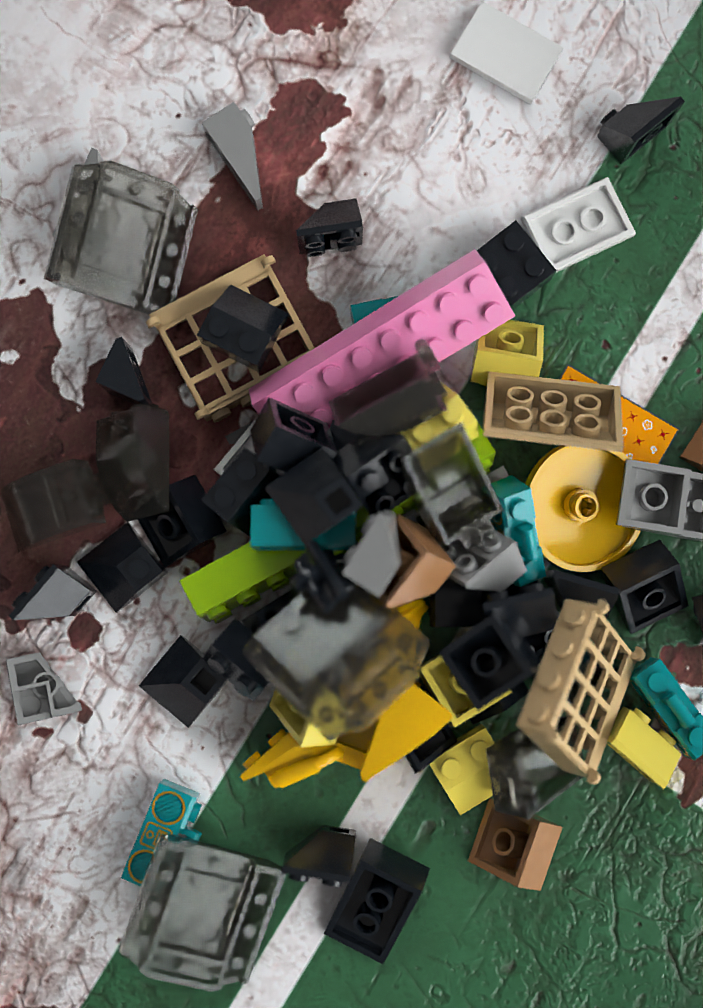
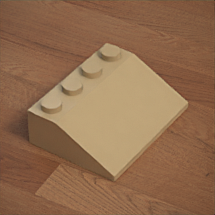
M488 372L483 409V436L614 452L623 451L620 386Z

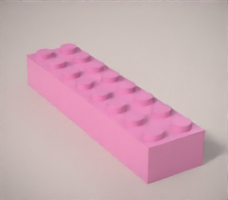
M474 249L248 389L252 406L260 414L267 399L270 397L328 423L330 428L333 420L339 422L346 420L515 317V314L486 262Z

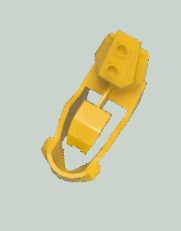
M373 593L364 594V615L378 639L363 645L361 657L349 655L339 668L338 693L340 709L346 717L336 743L333 745L300 747L289 731L286 733L281 729L267 742L271 747L265 753L260 755L256 751L242 764L245 770L239 777L246 781L265 773L269 782L275 788L280 787L282 789L320 772L321 768L337 761L360 769L361 780L366 782L444 727L453 717L451 711L420 689L418 686L422 684L413 678L415 645L419 625L423 614L429 608L424 599L419 598L390 609L385 607L380 598Z

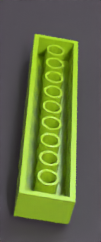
M478 421L479 436L424 470L430 484L395 507L392 511L396 513V516L398 514L403 516L413 509L417 513L434 504L432 499L441 494L448 497L462 488L461 483L470 478L473 481H477L491 472L489 468L493 466L496 452L487 436H483V429ZM363 506L357 509L358 543L365 536L361 530L370 517ZM250 541L179 581L197 616L207 622L214 621L217 624L232 616L231 610L240 605L246 608L261 600L260 594L269 589L275 592L290 583L289 578L297 574L293 563L304 551H255L251 547ZM333 551V552L335 553V555H338V554H341V553H344V554H345L347 551Z

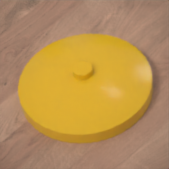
M560 445L545 454L534 466L525 484L532 490L538 541L545 560L569 571L592 572L601 570L602 567L622 558L631 549L641 530L616 525L625 460L630 459L623 452Z

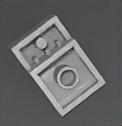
M626 459L616 525L703 542V473L692 472V469Z

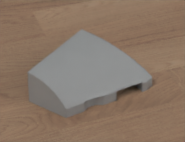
M40 652L6 659L17 725L82 711L81 704L76 701L65 687L63 681L49 667L48 662Z

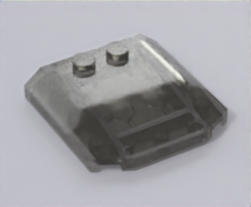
M102 161L95 164L74 165L71 169L44 279L55 285L149 315L176 301L198 209L194 205H190L179 194L180 190L173 183L117 162Z
M341 561L337 563L338 565L334 569L338 576H343L342 572L347 566ZM352 581L354 589L348 598L338 601L333 610L328 613H322L308 590L302 591L258 630L242 651L244 658L327 741L333 740L335 736L354 731L356 733L367 729L417 681L425 653L430 645L429 639L395 607L391 609L385 607L379 597Z
M159 835L119 946L121 955L131 960L147 978L209 992L221 990L222 985L238 981L240 985L248 983L286 877L285 873H281L282 866L265 858L185 837Z

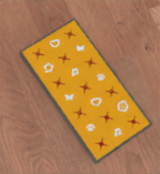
M569 364L566 365L559 377L560 380L602 384ZM621 395L624 446L622 452L631 460L660 464L680 429Z

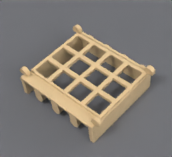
M263 254L149 314L150 319L146 321L148 328L156 327L200 409L194 413L197 420L204 417L207 422L211 419L214 422H218L231 414L230 409L240 404L242 407L251 405L248 389L315 348L270 266L276 263L273 255L266 257ZM268 278L278 297L268 303L275 307L282 304L285 311L289 313V319L292 322V325L281 330L276 341L296 331L307 352L287 362L280 347L275 342L272 349L281 366L262 376H259L257 371L248 367L254 380L232 391L221 370L233 365L237 361L228 358L217 363L210 348L202 344L197 337L199 328L193 316L212 307L230 285L250 294L248 287ZM187 320L197 340L176 351L166 330ZM202 347L212 367L191 378L180 357ZM216 374L226 395L205 405L195 384Z
M565 599L516 726L563 771L586 777L589 784L595 785L601 779L597 768L635 664L645 658V652L638 646L632 652L603 616L609 610V605L605 600L599 599L597 605ZM589 638H591V639L594 641L595 646H594V644L589 640ZM586 649L591 654V658L583 676L578 667ZM615 659L622 660L618 672L612 667ZM598 663L603 670L594 689L590 684V680ZM575 679L580 687L571 706L566 699ZM604 688L611 690L607 702L601 697ZM587 693L592 699L583 719L578 712ZM563 709L567 713L568 718L560 737V733L555 728ZM593 718L599 720L596 731L590 726ZM574 723H576L580 727V731L572 750L567 745ZM582 748L588 750L585 761L579 757Z

